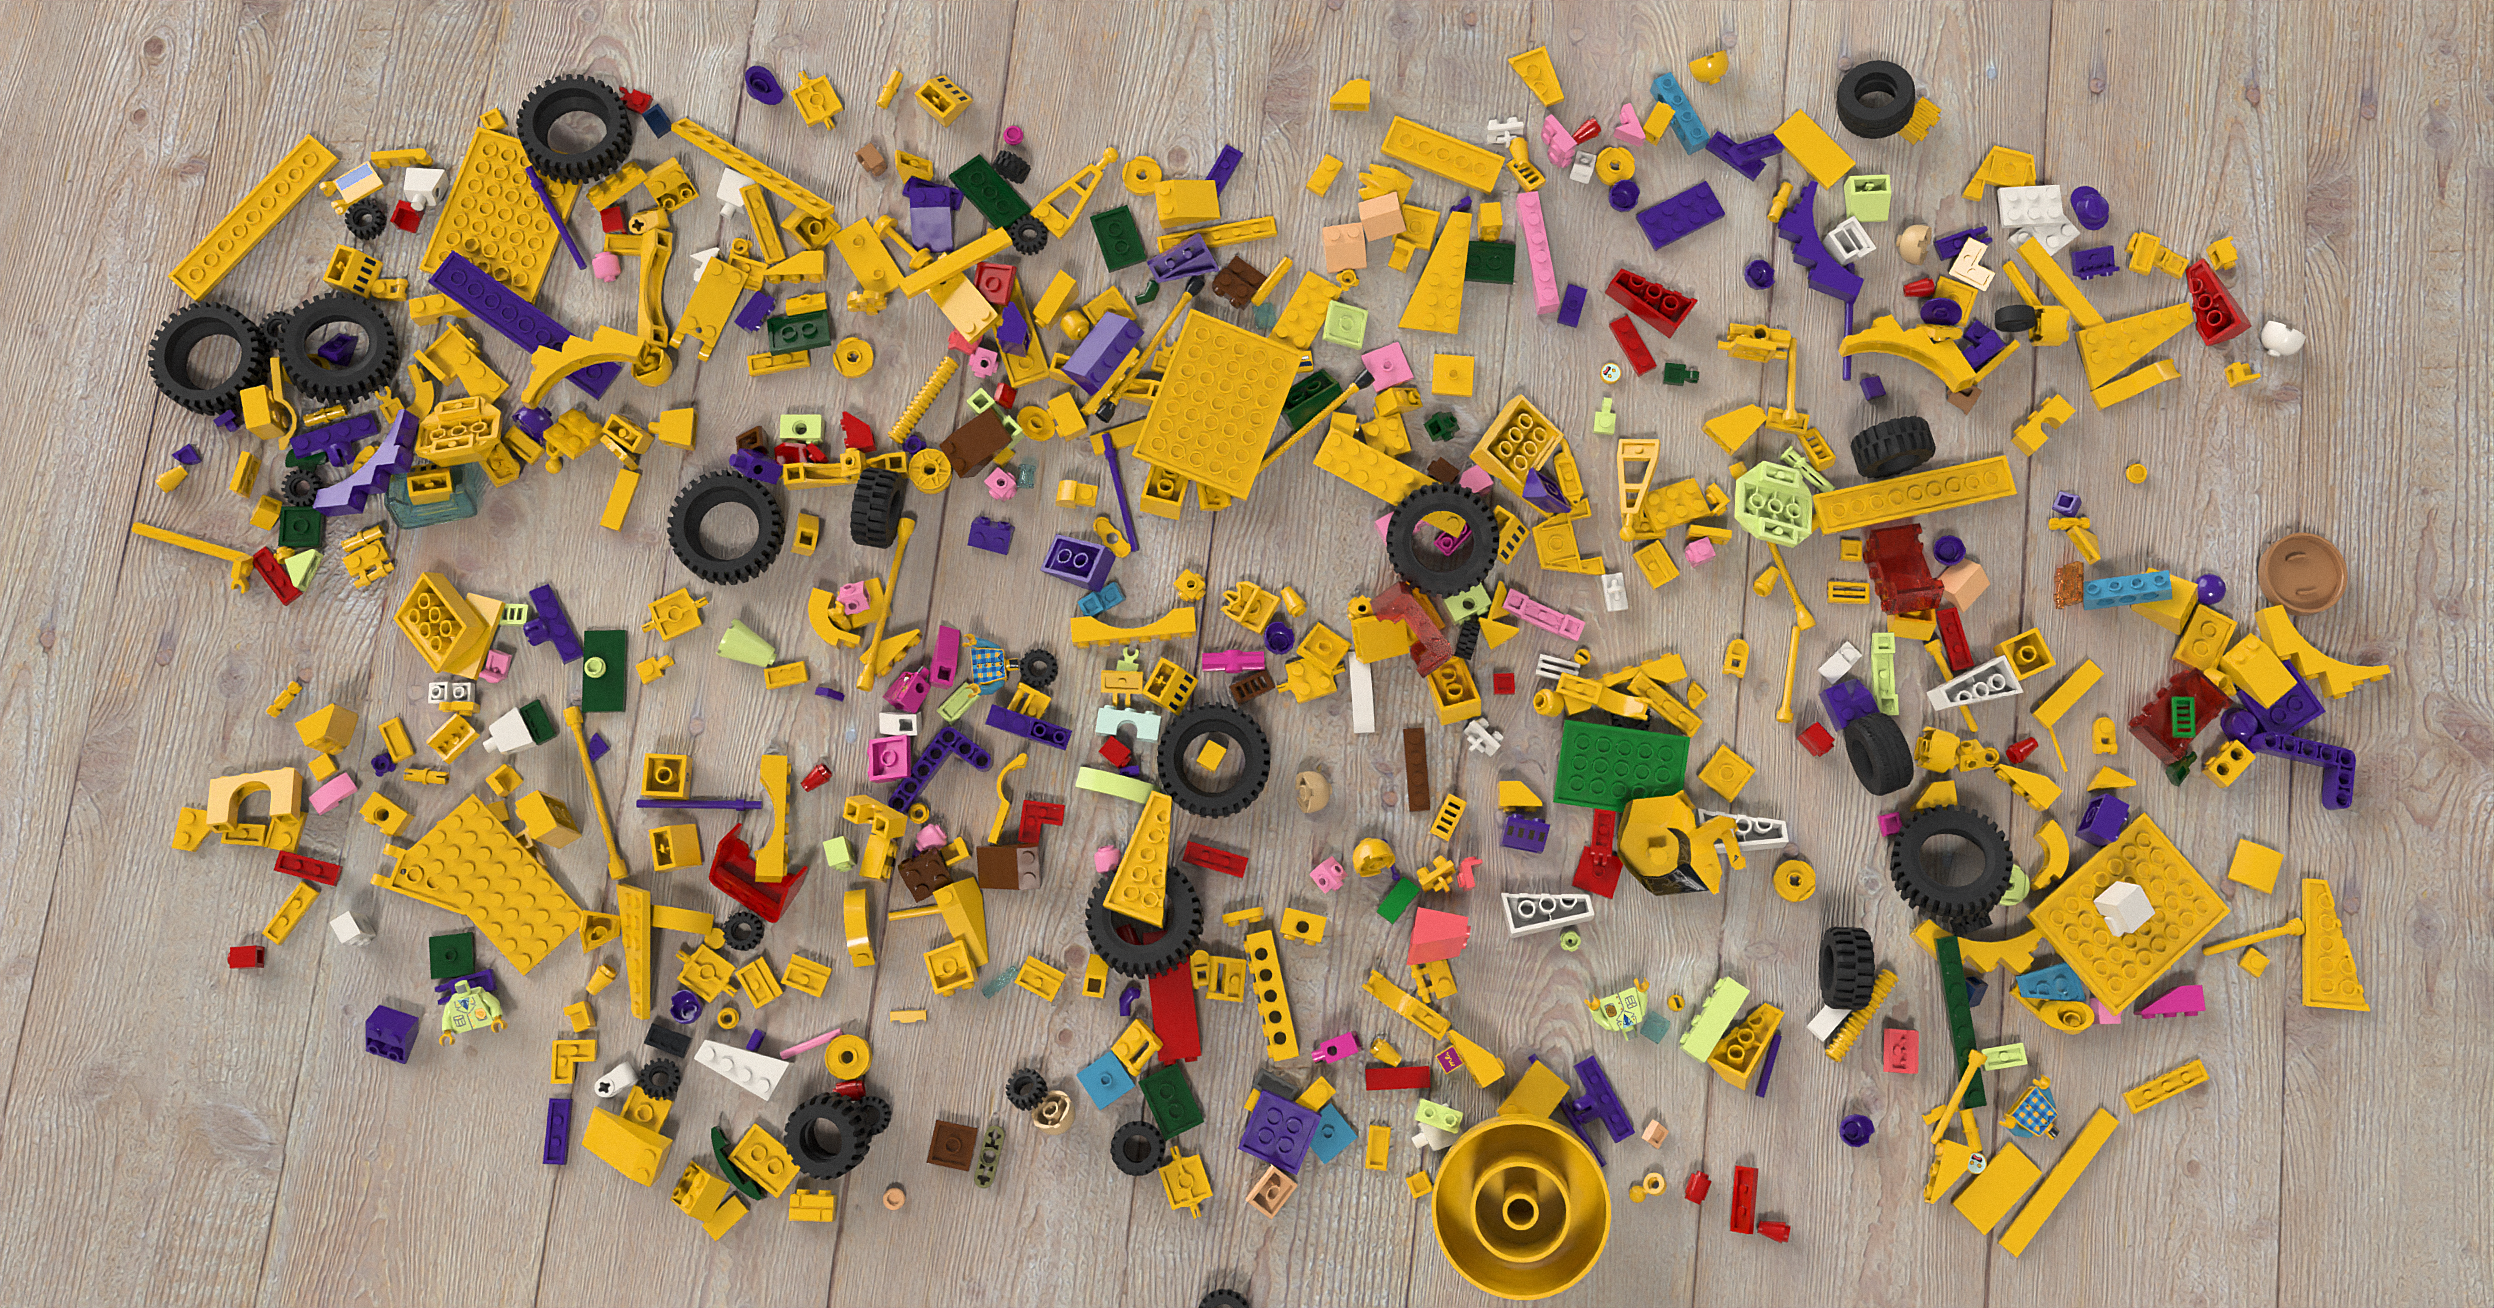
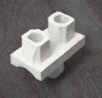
M1517 117L1507 119L1506 124H1500L1497 119L1490 120L1489 126H1487V144L1504 143L1505 148H1509L1511 140L1519 137L1523 138V122H1519Z
M1622 572L1602 575L1601 580L1607 612L1627 610L1628 603Z
M1481 717L1477 721L1473 720L1463 732L1469 736L1467 740L1472 744L1469 748L1471 752L1478 749L1481 753L1485 752L1491 757L1501 746L1500 743L1503 740V736L1496 731L1492 735L1486 732L1485 729L1489 724Z

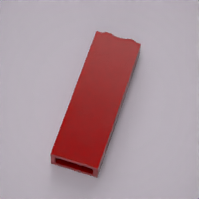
M1169 930L1143 933L1144 945L1160 940ZM1189 954L1186 955L1188 961L1184 965L1180 961L1176 964L1179 968L1178 970L1173 972L1170 967L1166 969L1168 975L1162 977L1161 973L1158 972L1155 979H1150L1148 975L1155 1035L1163 1043L1161 1049L1157 1051L1158 1060L1163 1062L1164 1065L1176 1064L1178 1059H1185V1063L1198 1061L1197 1057L1202 1056Z

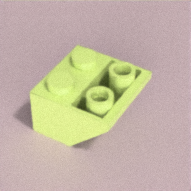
M1890 175L1849 176L1844 184L1847 219L1855 216L1858 222L1887 221L1891 200Z

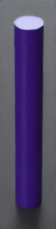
M1774 1034L1757 1089L1756 1096L1761 1098L1765 1097L1782 1036Z

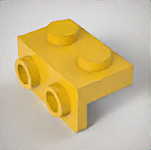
M501 441L494 446L487 460L478 461L496 489L519 478L520 464L516 459L512 458L508 446Z
M1196 482L1200 511H1222L1231 506L1230 495Z
M455 713L426 743L439 754L444 762L450 765L480 735L466 719Z

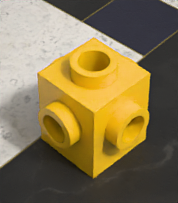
M1187 568L1173 583L1174 589L1179 592L1177 595L1185 602L1189 600L1193 604L1195 600L1200 601L1206 593L1205 579L1198 573L1193 574Z
M1363 595L1359 598L1354 597L1347 604L1349 606L1347 608V618L1351 622L1354 619L1375 615L1377 610L1375 608L1376 604L1371 598H1365ZM1362 606L1365 609V611L1360 612L1358 608Z
M1977 739L1960 742L1954 756L1956 758L1955 766L1960 772L1984 767L1985 750Z

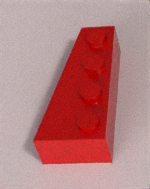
M1622 268L1612 279L1605 291V294L1669 339L1674 335L1698 301L1692 297L1691 299L1684 297L1678 291L1674 290L1672 292L1667 290L1661 284L1648 282L1646 278Z

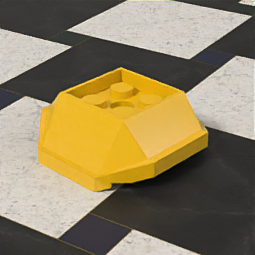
M481 396L439 402L434 408V412L428 415L419 426L415 448L418 457L426 458L440 467L487 460L494 446L500 443L503 423L502 413L496 407L487 403Z

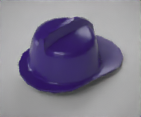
M761 66L748 68L745 72L747 93L753 99L763 104L776 105L783 100V92L772 73Z
M2081 186L2073 191L2070 200L2081 225L2089 230H2099L2104 227L2109 218V204L2096 189L2089 186Z
M2234 707L2226 710L2221 717V727L2228 740H2238L2252 754L2256 753L2251 746V739L2254 735L2262 733L2256 717L2242 708Z

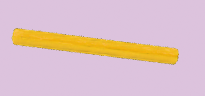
M139 522L133 523L131 528L132 532L232 562L235 558L246 554Z

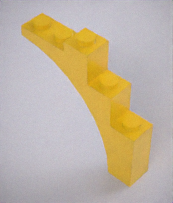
M1892 314L1876 318L1870 329H1865L1856 335L1846 336L1838 350L1842 357L1856 353L1877 352L1907 358L1932 371L1945 382L1953 393L1971 387L1977 376L1952 338L1945 341H1937L1933 344L1922 326L1915 329L1910 328L1903 332Z
M600 325L598 331L594 333L593 342L570 335L562 346V352L539 345L537 351L531 357V364L535 371L530 376L527 389H524L522 392L521 402L526 408L534 410L554 385L571 373L590 365L605 362H629L643 365L650 346L643 338Z
M2283 605L2265 608L2254 613L2263 642L2272 650L2280 662L2290 659L2297 672L2306 681L2318 678L2324 698L2333 696V699L2337 700L2347 697L2346 693L2353 691V687L2364 684V680L2369 679L2370 683L2384 679L2383 675L2391 673L2388 665L2374 667L2354 666L2339 662L2322 654L2297 632L2289 620Z
M1930 919L1923 920L1909 936L1937 961L1934 938L1951 936L1953 934L1943 930ZM2035 925L2017 937L2000 942H1977L1958 937L1962 966L1966 962L1965 960H1967L1980 973L1988 971L1991 973L2000 963L2014 976L2026 974L2031 969V962L2034 960L2030 954L2038 948L2039 944L2037 942L2042 937H2045Z

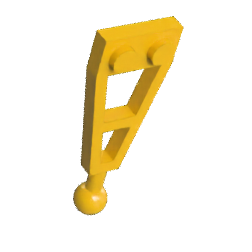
M1113 147L1106 148L1103 152V158L1096 166L1091 163L1043 198L1030 212V216H1033V219L1038 218L1040 222L1042 221L1045 229L1061 240L1074 226L1104 175L1101 171L1109 163L1117 161L1119 157L1118 151ZM1092 173L1095 177L1085 191L1077 184ZM1072 189L1081 197V200L1067 220L1050 204Z
M1619 439L1617 467L1621 514L1623 517H1626L1625 526L1621 528L1619 536L1625 542H1631L1636 537V531L1633 528L1634 517L1640 516L1659 462L1661 447L1659 439ZM1624 461H1650L1642 484L1626 483ZM1627 493H1639L1634 508H1628Z

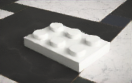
M2059 185L1999 188L1997 191L2002 228L2059 226L2064 223Z
M2063 214L2064 223L2062 225L2023 227L2007 241L2016 251V249L2034 236L2052 257L2081 233Z

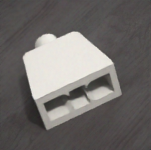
M407 168L404 192L407 201L411 203V207L421 211L424 206L438 205L450 185L445 170Z
M725 168L716 196L719 203L723 205L720 214L727 219H731L735 211L746 214L747 211L739 188L758 182L729 168ZM759 184V185H760V188H761V191L763 192L764 189H763L762 185Z
M517 707L489 726L493 737L483 742L488 753L499 749L504 755H511L538 746L520 709Z
M1443 1103V1104H1442V1106H1445V1107H1448V1108H1449V1106L1447 1105V1103ZM1419 1122L1418 1126L1421 1133L1411 1139L1417 1150L1428 1144L1432 1151H1436L1453 1145L1463 1132L1460 1127L1457 1134Z

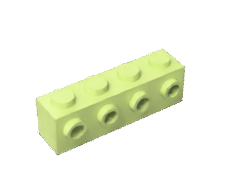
M1724 977L1723 980L1720 978L1713 988L1716 991L1713 996L1706 998L1702 1005L1704 1010L1700 1015L1697 1014L1691 1022L1693 1027L1690 1032H1685L1679 1041L1681 1043L1679 1049L1699 1063H1705L1750 992L1730 977Z

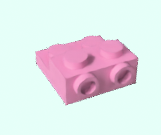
M1551 114L1545 118L1541 139L1546 145H1550L1547 152L1549 161L1554 165L1556 164L1559 169L1561 167L1566 168L1573 161L1572 157L1575 154L1577 143Z

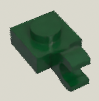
M1665 363L1663 384L1683 386L1684 381L1697 384L1700 372L1685 370V364Z
M2182 748L2179 751V757L2175 758L2165 772L2171 784L2178 787L2190 773L2189 766L2197 759L2194 751L2189 756H2186L2188 754L2186 748Z

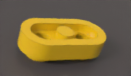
M1263 907L1224 914L1222 915L1223 924H1228V927L1241 925L1240 921L1248 920L1249 923L1261 921V917L1264 916Z

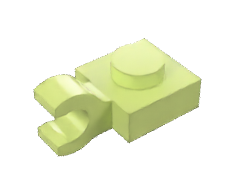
M1604 397L1601 412H1595L1593 433L1614 434L1616 414L1610 413L1612 398Z

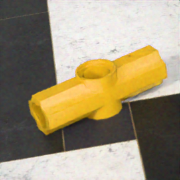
M1729 324L1727 331L1728 342H1733L1736 336L1749 335L1753 339H1758L1755 336V333H1758L1763 338L1777 342V348H1789L1791 340L1790 331L1771 329L1762 324L1756 326Z

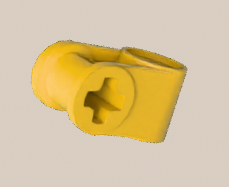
M664 206L637 212L632 215L629 221V228L635 234L646 233L654 228L663 230L670 227ZM636 219H638L639 222H643L641 227H639L638 224H635Z
M2208 668L2203 673L2201 681L2208 700L2214 706L2222 708L2224 702L2230 696H2235L2237 693L2231 677L2214 668Z

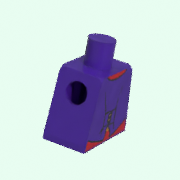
M740 448L737 454H732L729 458V464L746 477L775 485L783 468L780 463L765 452Z

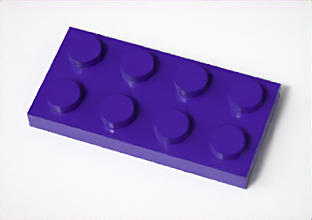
M1704 181L1638 214L1636 220L1654 251H1657L1723 218L1725 212L1707 181Z

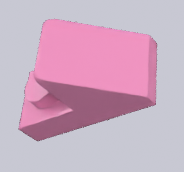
M1631 103L1623 105L1619 114L1623 126L1616 128L1613 136L1640 147L1643 145L1646 137Z

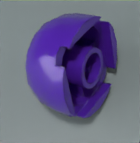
M523 406L512 416L515 423L519 420L521 423L519 428L536 443L540 440V445L547 441L543 438V431L554 425L550 418L552 413L544 406L542 408L537 406L534 410Z

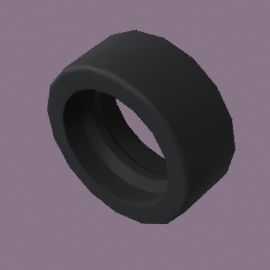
M2029 305L2005 306L1995 312V328L2001 332H2021L2033 328L2036 324L2035 309Z

